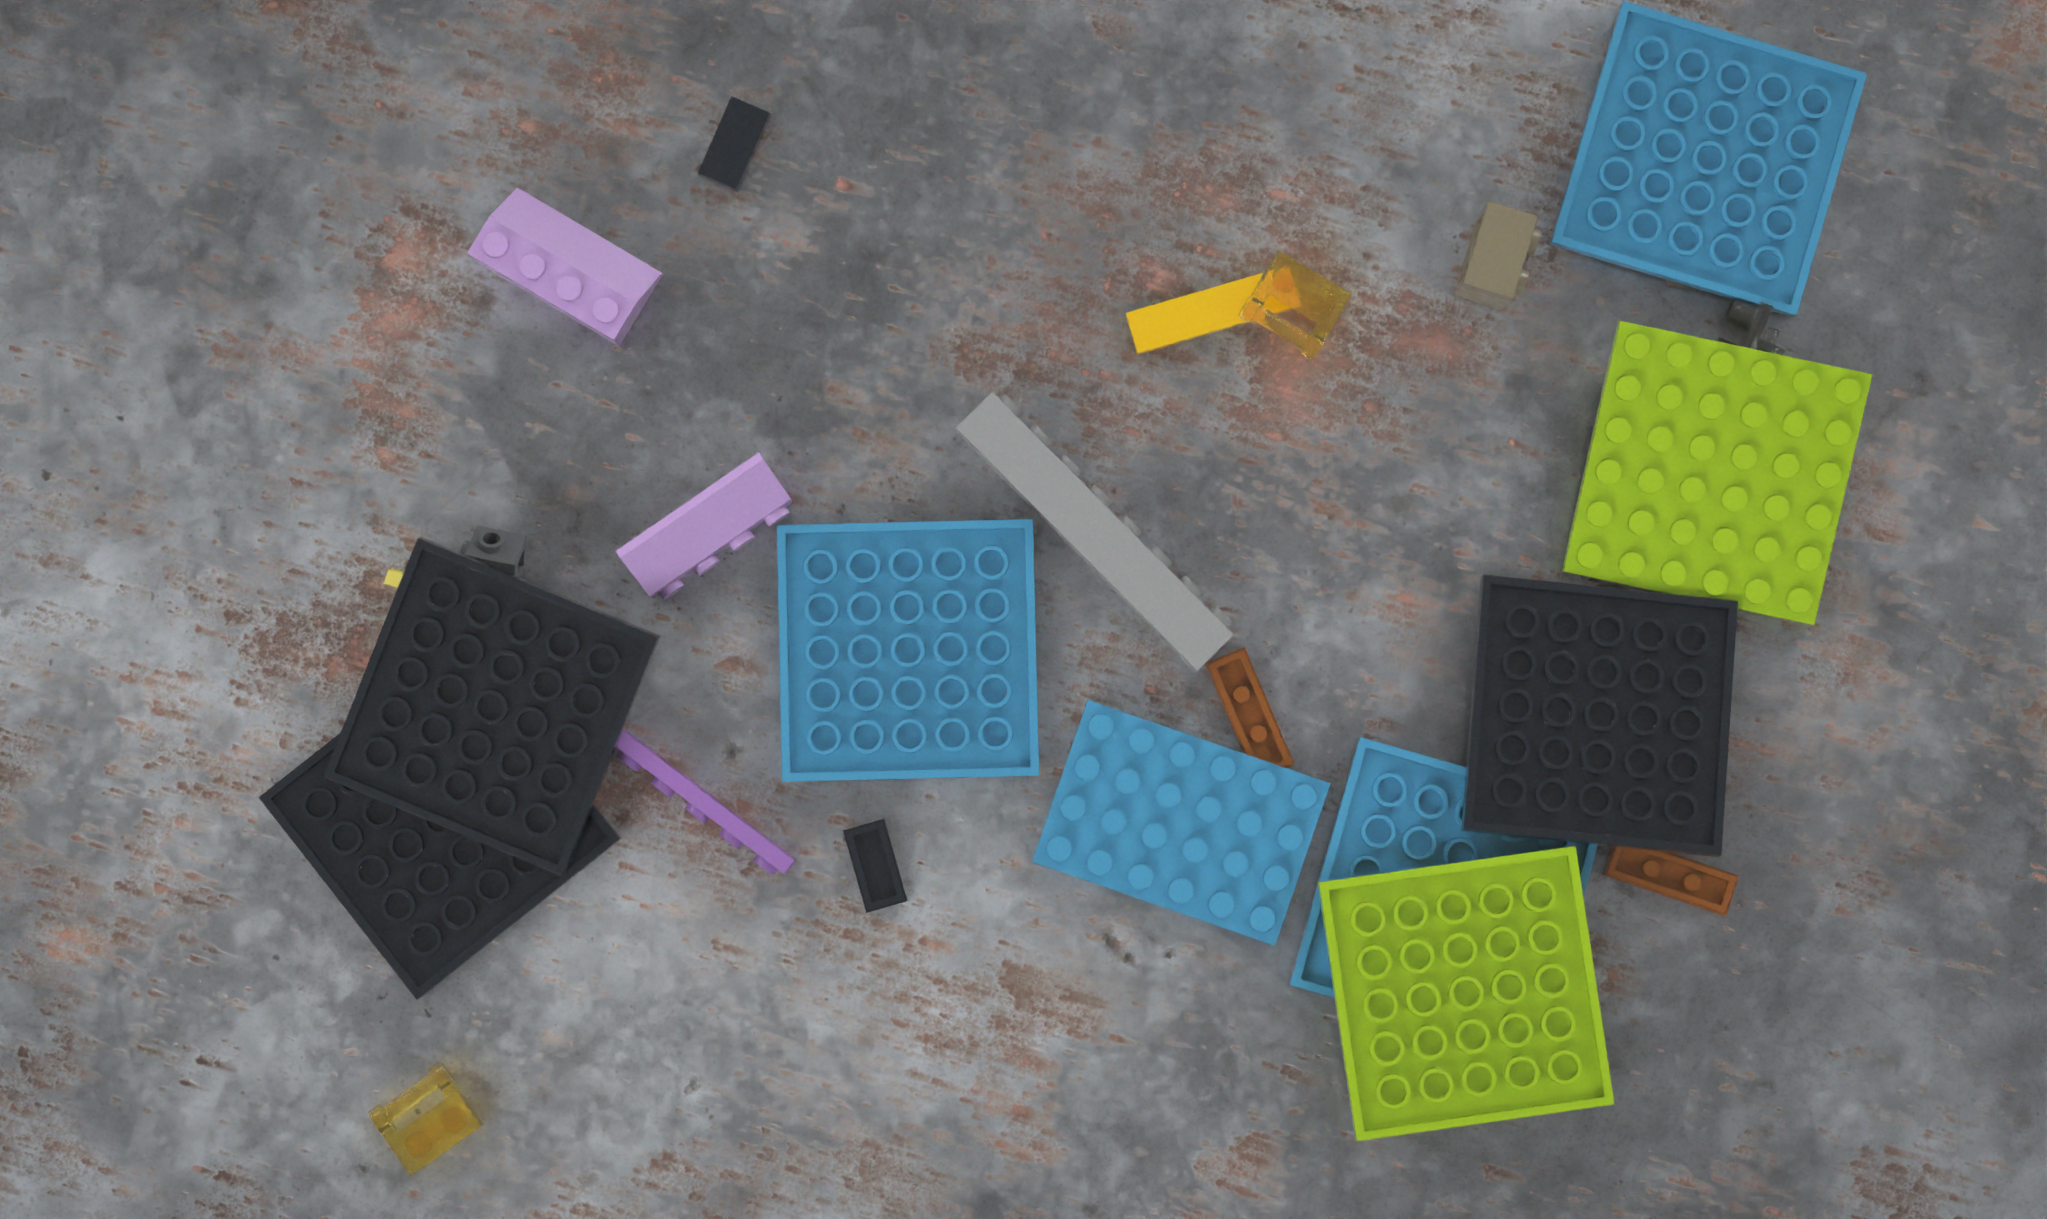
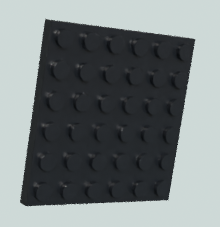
M418 537L323 777L563 876L567 871L661 636L426 538Z
M1483 575L1480 581L1461 831L1711 857L1721 856L1738 601Z
M340 733L258 797L416 1000L422 998L622 839L597 806L593 804L567 871L563 876H560L324 778L323 776Z

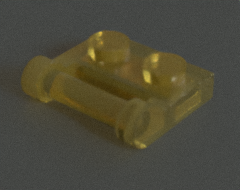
M1276 251L1251 296L1244 303L1239 313V318L1249 324L1253 321L1301 348L1300 353L1313 359L1321 349L1352 293L1281 251ZM1268 296L1315 322L1316 325L1312 332L1309 334L1264 308L1263 305Z
M438 1062L429 1069V1075L385 1106L379 1104L368 1112L371 1120L410 1176L484 1125L455 1084L450 1072L441 1062ZM437 1089H440L446 1097L445 1100L401 1131L396 1128L393 1120Z

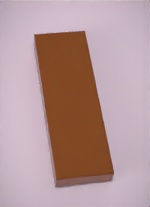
M1245 647L1205 663L1242 752L1284 768L1295 765Z
M1613 846L1610 848L1602 875L1722 916L1727 915L1739 879V875L1671 852Z

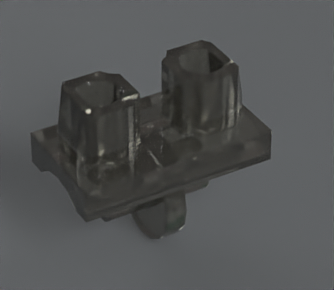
M1739 301L1730 303L1723 323L1743 332L1738 344L1720 337L1715 341L1780 355L1785 353L1783 348L1775 345L1780 333L1779 330L1768 327L1764 339H1760L1772 311V305L1762 301L1755 306Z

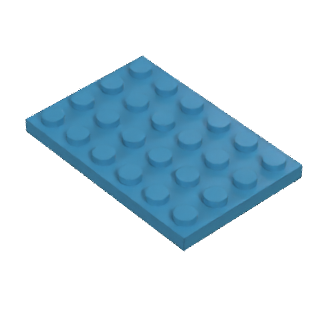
M1087 700L1032 862L1275 946L1331 783Z

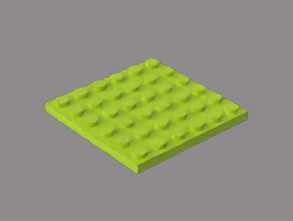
M1618 321L1562 571L1666 594L1738 601V609L1815 625L1873 374Z
M1576 846L1318 882L1356 1141L1614 1105Z

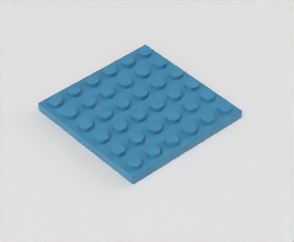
M1623 0L1619 7L1549 245L1792 318L1797 316L1867 73Z
M1033 519L777 525L782 782L1039 776Z
M1359 737L1318 882L1576 846L1584 897L1598 845L1461 831L1466 767ZM1317 883L1289 985L1334 998Z

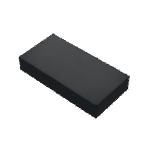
M731 96L699 168L698 175L738 192L770 120L771 113Z
M885 819L843 830L866 913L908 901Z

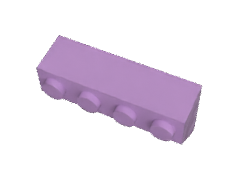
M516 188L488 217L467 252L477 263L619 347L663 275L660 271L519 188Z
M758 452L616 550V553L649 597L655 599L660 595L665 600L685 586L681 580L694 571L700 576L720 562L717 555L725 549L731 547L733 551H736L755 538L752 533L754 529L765 522L771 527L784 519L790 513L787 507L793 501Z

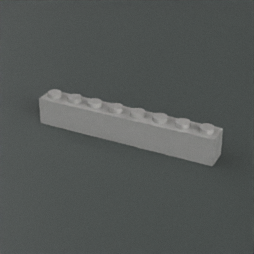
M991 392L956 427V432L1196 673L1234 635L1228 629L1233 624L1231 620L1216 606L1209 610L1198 599L1203 594L1202 591L1185 575L1179 580L1168 569L1172 561L1156 545L1149 550L1138 539L1142 531L1131 519L1124 515L1119 520L1108 508L1112 503L1108 496L1095 484L1089 489L1078 478L1082 473L1079 467L1065 454L1059 459L1048 448L1052 443L1050 438L1035 424L1029 429L1018 418L1022 413L1021 409L1006 394L999 399Z

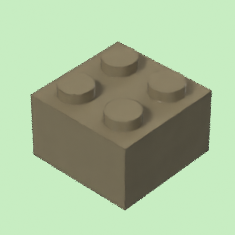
M1488 201L1477 215L1453 295L1502 310L1510 301L1515 302L1518 295H1522L1529 271L1522 269L1524 261H1528L1530 254L1534 255L1540 239L1541 230L1535 228L1538 216Z

